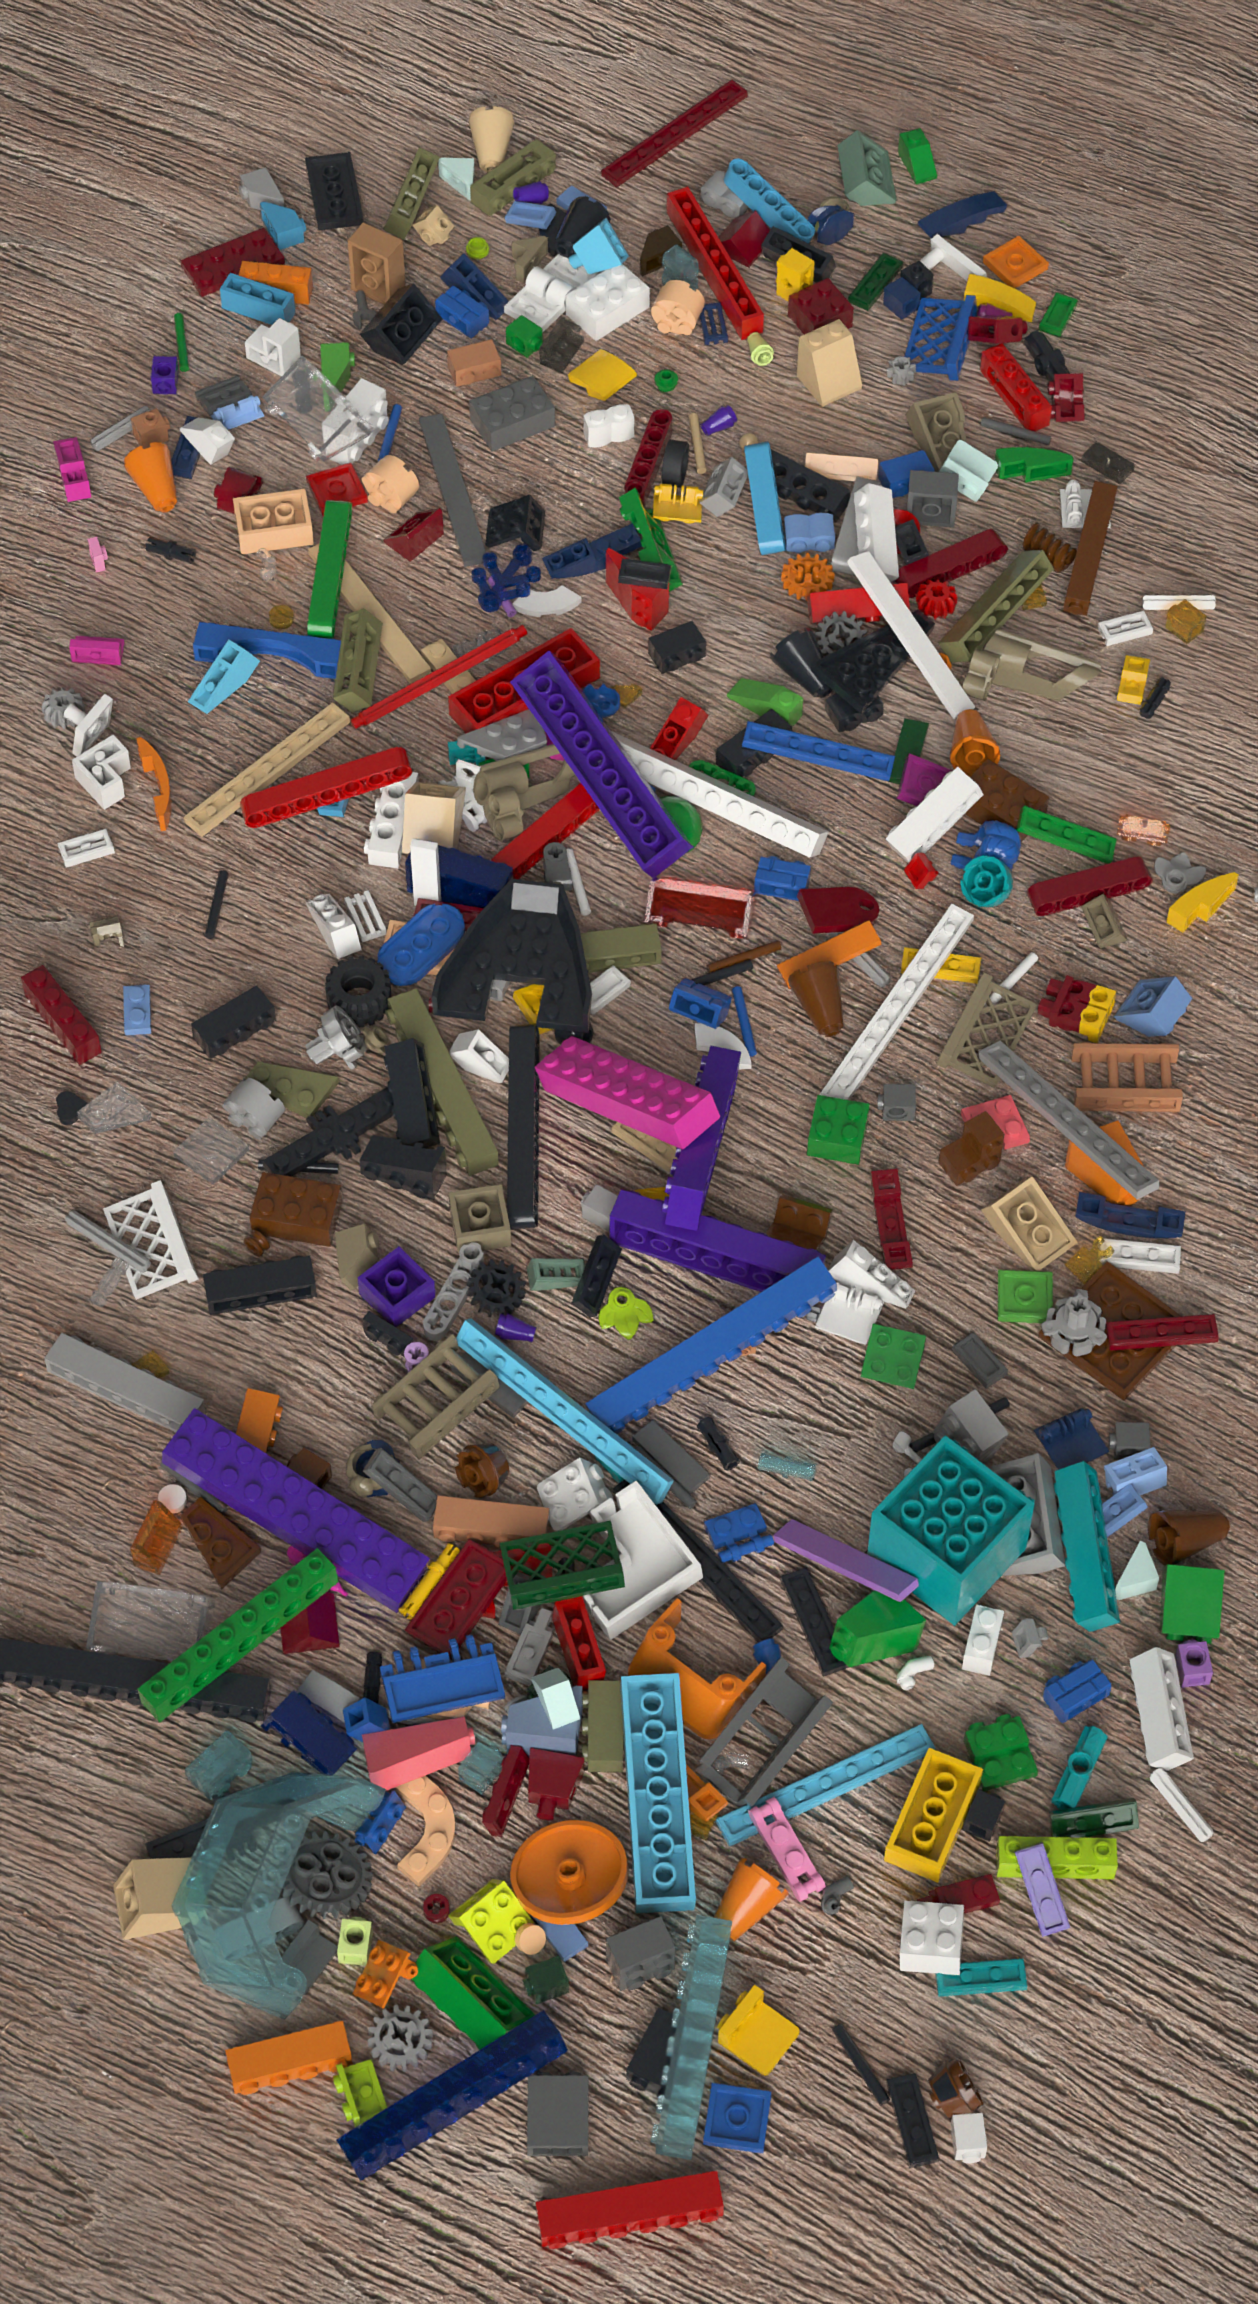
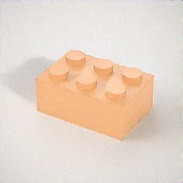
M305 489L233 498L241 554L314 545L312 523Z

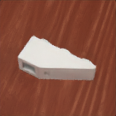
M321 894L314 897L313 900L306 902V906L323 938L337 959L362 950L355 923L330 894Z
M854 1240L834 1257L828 1269L831 1276L842 1286L849 1288L850 1291L854 1287L856 1288V1293L862 1290L863 1295L864 1293L873 1297L877 1295L879 1296L878 1299L905 1309L908 1307L916 1291Z

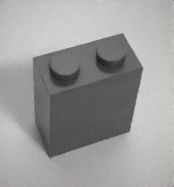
M537 2072L534 2075H528L527 2156H588V2076H582V2073L567 2072L564 2075Z

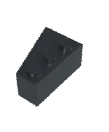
M372 1135L359 1160L360 1173L369 1180H378L387 1183L394 1189L412 1192L419 1198L434 1200L447 1176L445 1147L437 1146L436 1150L424 1148L423 1143L416 1142L414 1146L402 1145L403 1142L400 1139Z

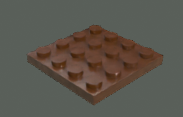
M1108 1261L1081 1288L1088 1291V1300L1101 1308V1317L1105 1318L1106 1322L1181 1316ZM1041 1329L1038 1337L1054 1348L1051 1345L1050 1336H1045ZM1063 1334L1059 1335L1062 1339L1065 1338ZM1106 1339L1100 1346L1095 1345L1090 1353L1078 1357L1073 1355V1344L1070 1343L1068 1353L1062 1355L1125 1401L1176 1346L1109 1351L1108 1340Z

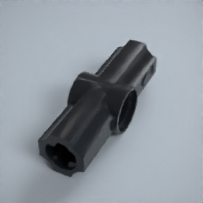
M1038 330L1030 332L1024 339V345L1034 358L1038 374L1046 376L1049 381H1053L1054 374H1071L1065 366L1062 352L1058 348L1054 349L1043 332Z

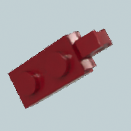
M992 1874L937 1887L929 1891V1896L917 1899L918 1902L964 1905V1914L1000 1904V1898Z

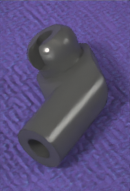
M848 1876L824 1888L821 1907L826 1914L833 1915L838 1913L841 1908V1895L854 1889L853 1883Z

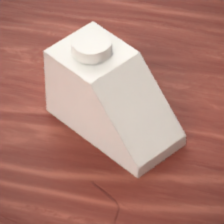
M196 418L180 428L181 433L210 465L227 456L235 440L225 426L217 420Z
M479 1029L460 1033L449 1051L451 1058L465 1071L496 1083H502L509 1071V1058Z

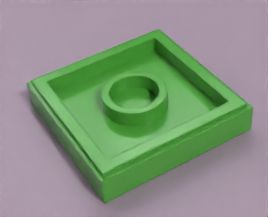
M998 1270L997 1321L1044 1323L1047 1319L1048 1310L1053 1308L1052 1272Z

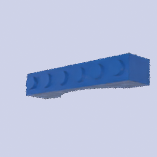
M199 622L193 643L196 661L213 663L227 641L230 640L250 654H269L285 657L306 667L316 677L336 679L341 640L219 625L216 623Z

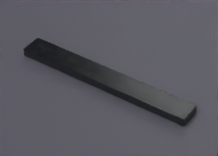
M624 1479L613 1488V1493L617 1494L629 1486L630 1483ZM664 1502L656 1505L701 1564L703 1578L699 1582L758 1643L772 1639L783 1630V1625Z

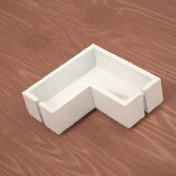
M634 1481L615 1494L618 1508L620 1509L617 1513L612 1498H609L590 1511L593 1524L611 1520L624 1574L625 1587L582 1596L586 1609L592 1617L595 1616L597 1624L609 1640H612L703 1578L701 1564L637 1481ZM607 1531L599 1532L604 1540L608 1538ZM611 1560L604 1566L613 1565L614 1560Z

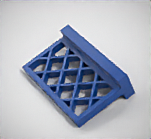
M966 295L965 301L921 298L904 356L906 358L910 357V360L919 356L923 360L916 364V372L948 374L949 380H959L970 342L968 340L969 316H977L978 313L976 296ZM936 307L937 310L928 314L925 308ZM952 308L960 309L959 312L952 316L947 312ZM942 314L946 317L945 320L939 323L933 320ZM929 322L932 327L923 331L920 326ZM952 324L955 328L946 333L942 329ZM938 331L941 336L932 341L928 336ZM922 339L927 342V344L920 348H917L915 343ZM947 341L950 346L942 350L937 346ZM933 348L936 353L927 358L923 353ZM940 358L945 361L944 366L933 364L934 361Z

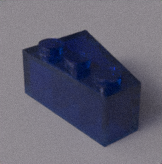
M292 1690L260 1727L265 1731L272 1728L283 1737L281 1739L283 1745L288 1748L292 1744L302 1754L301 1758L330 1779L357 1748L353 1745L354 1741L345 1732L340 1733L332 1726V1720L325 1713H318L310 1706L312 1703L306 1695Z

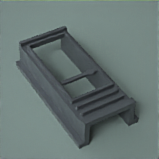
M782 1657L778 1659L699 1759L700 1764L695 1769L738 1808L746 1803L752 1807L833 1704L826 1695L816 1700L788 1676L785 1670L790 1664ZM762 1699L793 1725L781 1742L776 1735H772L751 1716V1713ZM749 1720L777 1747L743 1791L740 1792L713 1769L711 1764L744 1722Z

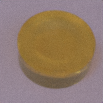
M286 605L274 606L269 612L271 626L276 629L289 628L294 622L293 610Z

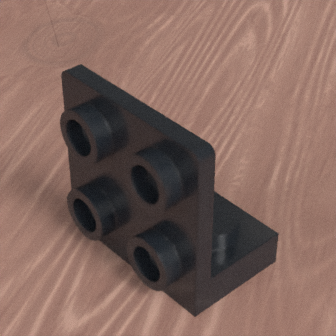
M530 494L490 508L485 545L488 548H492L521 538L522 542L527 544L533 552L542 549L546 511Z

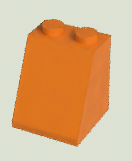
M1119 1120L1099 1127L1143 1166ZM1069 1140L1065 1162L1068 1171L1098 1194L1105 1196L1106 1200L1112 1204L1128 1206L1138 1201Z

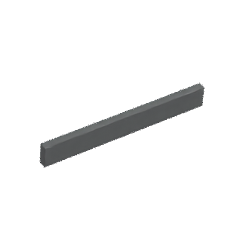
M443 414L420 417L421 431L463 565L468 567L488 563L486 550Z

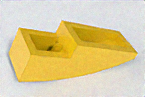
M969 274L964 301L966 295L976 296L977 306L989 303L1012 313L1014 317H1021L1023 321L1032 322L1036 301L999 281Z
M1232 872L1205 881L1188 891L1169 908L1166 923L1184 933L1197 917L1207 922L1236 890L1239 874Z

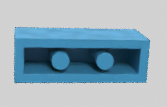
M233 273L228 275L220 288L222 309L273 325L279 318L290 322L295 315L293 293Z

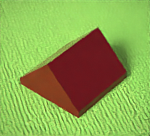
M755 210L735 217L718 238L732 260L750 268L763 253L761 245L770 229Z
M437 508L416 512L383 539L384 543L411 562L444 534L442 510Z
M325 1592L280 1628L283 1654L340 1647L333 1593Z

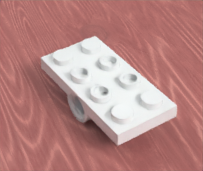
M558 254L543 269L536 266L530 271L526 279V286L504 306V313L514 319L523 315L541 327L544 332L566 311V294L597 276L598 272L589 274L584 266L574 269L569 262V258Z

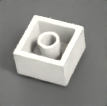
M904 1900L900 1971L960 1975L964 1905Z

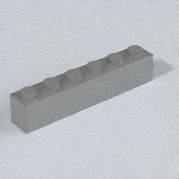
M61 1333L44 1358L47 1372L174 1432L178 1431L194 1408L206 1414L204 1399L199 1394L193 1391H184L170 1380L163 1381L155 1377L149 1370H140L133 1367L123 1358L116 1359L108 1355L102 1348H93L76 1336H68Z

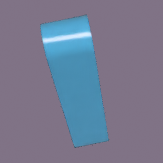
M733 159L724 176L726 186L752 211L756 210L770 228L774 226L810 244L815 233L813 225L743 159Z
M769 441L746 445L744 450L760 553L763 556L786 551Z

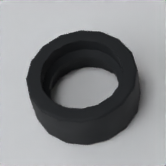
M672 439L668 441L662 464V484H670L673 487L677 485L679 488L683 485L689 460L688 442Z

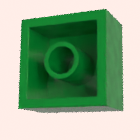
M817 1095L808 1137L807 1156L859 1165L868 1125L870 1104Z

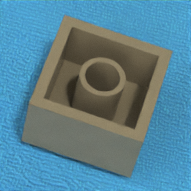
M502 1184L448 1192L449 1210L458 1254L464 1244L467 1245L471 1242L481 1245L482 1251L511 1246V1230Z

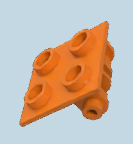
M378 1940L376 1946L369 1954V1960L363 1973L358 1977L352 1994L384 2008L399 1976L412 1979L418 1974V1967L416 1963L408 1959L410 1956L409 1952Z

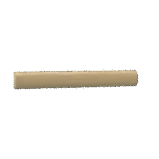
M691 413L689 415L696 469L698 474H704L706 472V464L698 414Z

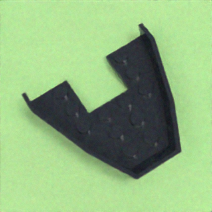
M511 879L477 915L436 975L431 996L433 1015L485 1021L494 980L544 985L536 1020L538 1028L589 1033L592 991L580 929L562 884Z

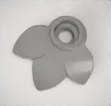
M1185 852L1178 854L1170 862L1158 857L1154 865L1156 874L1162 879L1164 889L1173 894L1182 893L1186 890L1187 886L1198 885L1204 879L1206 873L1205 867H1192Z

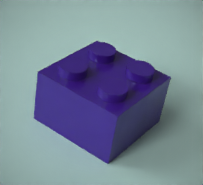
M400 1246L357 1277L359 1294L394 1327H398L436 1298L435 1281Z

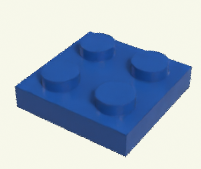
M712 2083L703 2145L763 2154L772 2092Z

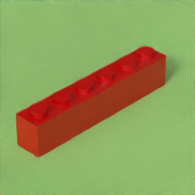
M717 2171L536 2202V2215L542 2247L549 2246L550 2249L562 2248L567 2243L579 2241L581 2244L592 2243L598 2237L603 2236L621 2238L626 2236L628 2232L638 2230L641 2233H651L658 2230V2227L670 2225L671 2228H680L688 2225V2222L700 2220L702 2223L716 2221L719 2216H723L724 2212Z

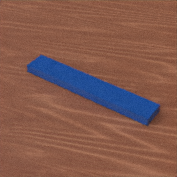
M750 721L747 722L742 747L888 782L895 758L892 755Z

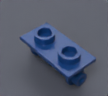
M392 1791L391 1794L384 1792L383 1795L378 1796L377 1801L369 1812L370 1816L375 1817V1819L365 1818L359 1829L355 1832L356 1838L354 1841L360 1846L367 1844L374 1854H377L382 1844L386 1842L389 1833L406 1808L395 1791Z

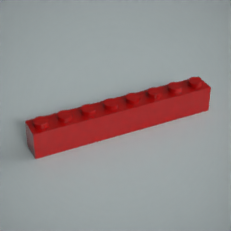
M689 187L667 193V214L719 303L721 302L723 310L740 339H748V336L752 333L763 334L764 313Z

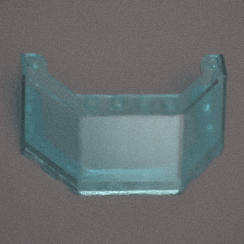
M291 1772L216 1800L171 1905L175 1917H178L183 1929V1936L189 1951L194 1956L203 1984L283 2020L289 2016L301 2002L307 1981L305 1975L300 1970L283 1962L267 1923L310 1819L318 1816L347 1830H358L366 1823L370 1812L379 1807L386 1789L360 1777Z

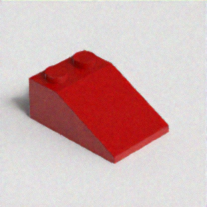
M608 548L606 550L607 585L631 620L637 625L652 631L669 613V583L667 589L618 583L622 558H628Z

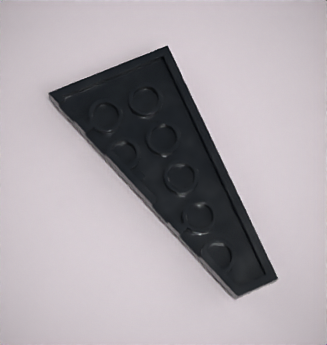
M920 610L912 612L911 614L928 637L933 632L935 623ZM888 624L812 663L810 671L862 714L911 656Z

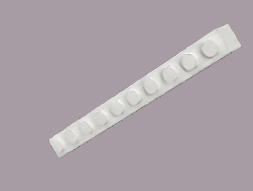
M611 731L648 783L807 857L820 855L829 831Z

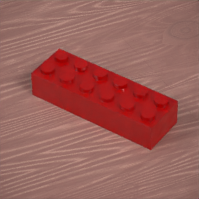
M570 628L449 695V715L467 734L528 710L529 708L510 681L548 651H551L561 660L581 689L600 679V659L577 633Z

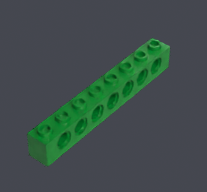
M318 1548L140 1686L137 1690L141 1703L159 1723L336 1585L338 1583L336 1567Z

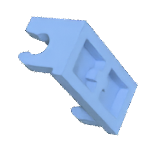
M1155 1447L1104 1466L1107 1488L1112 1487L1113 1496L1129 1484L1133 1486L1140 1496L1167 1486V1465Z

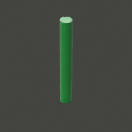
M176 313L174 315L179 367L180 371L187 372L189 370L184 318L182 313Z

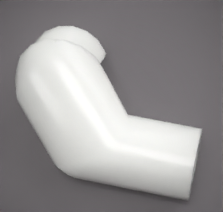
M928 1655L907 1661L897 1674V1683L900 1684L903 1690H910L914 1687L916 1682L913 1677L916 1673L933 1669L934 1661L932 1657Z

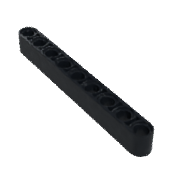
M537 1024L510 1026L507 1214L510 1230L538 1227L540 1079L535 1066L540 1063V1036Z

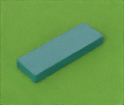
M1024 1958L961 1963L960 1975L935 1973L938 1997L1027 1990Z

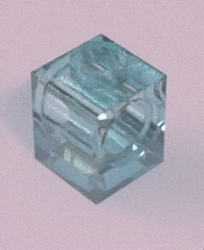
M478 1742L458 1767L459 1780L483 1795L502 1770L501 1753L491 1745L485 1746Z

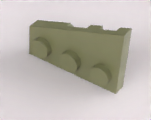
M257 1062L245 1078L246 1080L248 1077L266 1086L272 1091L269 1096L274 1101L279 1098L285 1108L304 1118L311 1115L314 1116L339 1083V1077L264 1062Z

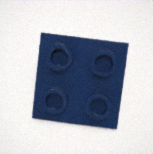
M1080 1408L1034 1429V1433L1058 1470L1082 1461L1088 1463L1110 1452L1092 1425L1090 1419L1093 1417L1088 1408L1085 1410Z

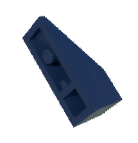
M465 253L441 275L440 279L449 288L455 286L461 291L466 290L478 303L483 302L488 307L491 318L497 320L504 314V306L509 301Z

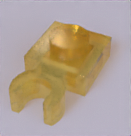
M1101 1236L1094 1240L1093 1248L1090 1251L1083 1246L1065 1264L1084 1285L1103 1266L1100 1260L1102 1258H1109L1115 1251L1111 1245L1104 1251L1100 1250L1101 1244L1105 1242Z

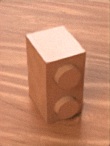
M492 339L447 350L448 369L456 387L501 376V359Z

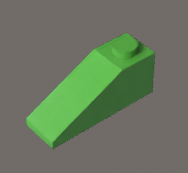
M349 342L320 344L324 414L330 413L351 377L350 367L355 366L354 352H349Z
M741 678L727 693L728 698L759 716H763L773 709L792 727L802 717L803 697L784 686Z

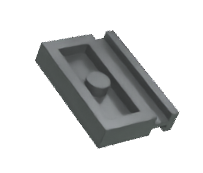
M237 375L195 391L196 400L200 401L201 406L211 416L213 412L217 411V408L230 404L237 406L238 401L248 398L252 395V392Z

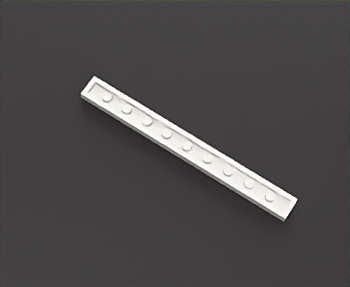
M954 904L950 905L819 1095L845 1100L852 1098L973 922L974 915Z

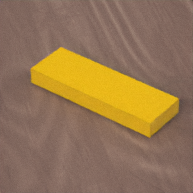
M904 947L901 974L905 972L920 949ZM950 954L934 978L978 984L981 958Z

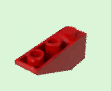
M680 697L650 749L676 760L695 739L709 715L702 708Z

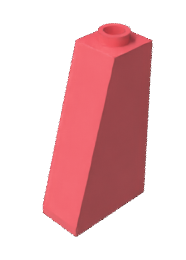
M465 1717L363 1734L364 1753L372 1795L382 1793L471 1758L470 1745H475L473 1727L467 1728Z

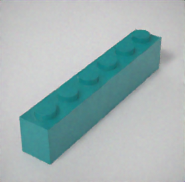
M1085 1461L1054 1471L1056 1479L1054 1490L1059 1499L1060 1507H1058L1057 1512L1063 1526L1061 1539L1067 1553L1065 1565L1071 1579L1069 1591L1074 1599L1073 1617L1078 1625L1089 1632H1093L1120 1623L1097 1471Z

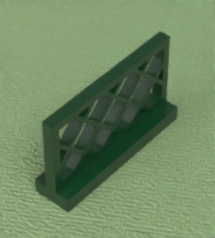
M611 1520L500 1543L513 1610L625 1587L622 1564ZM603 1531L608 1533V1538L602 1545L591 1539L595 1533ZM575 1537L581 1541L574 1551L563 1545L568 1538ZM547 1543L553 1546L547 1556H544L535 1551L539 1544ZM586 1544L598 1550L591 1560L579 1554ZM520 1549L526 1553L517 1562L508 1557L507 1551ZM558 1550L570 1556L563 1566L552 1560ZM603 1553L614 1560V1564L608 1566H601L596 1562ZM530 1556L542 1561L535 1571L524 1566ZM575 1559L586 1564L583 1571L573 1572L568 1568ZM547 1565L558 1570L554 1577L546 1578L540 1574ZM519 1570L531 1576L527 1582L514 1585L513 1578Z

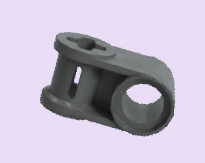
M558 842L549 843L544 848V882L561 883L565 891L572 890V875L568 864L566 848Z

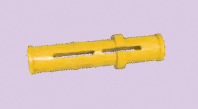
M448 1543L437 1560L429 1564L428 1572L405 1603L399 1608V1612L404 1617L407 1613L409 1614L407 1619L412 1620L460 1552L457 1547L452 1550L453 1544Z

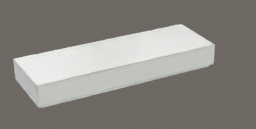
M1100 1238L1098 1266H1103L1108 1261L1116 1268L1179 1274L1181 1246Z

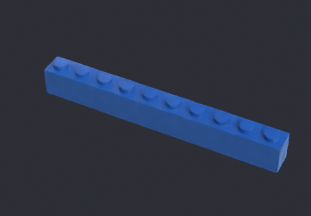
M819 1256L586 1402L587 1410L614 1433H620L625 1429V1424L631 1420L638 1421L644 1418L649 1413L648 1410L657 1404L658 1406L666 1404L677 1391H686L696 1383V1379L703 1375L707 1377L715 1373L719 1369L718 1365L726 1360L728 1362L734 1361L742 1355V1350L750 1345L755 1347L761 1344L766 1339V1335L772 1331L776 1333L788 1326V1321L798 1316V1318H801L812 1310L811 1307L818 1302L825 1303L835 1296L834 1292L837 1291L836 1281Z

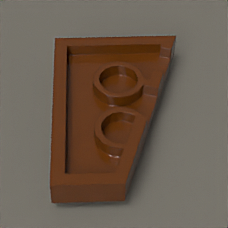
M201 1497L181 1514L184 1526L221 1590L261 1553V1548Z

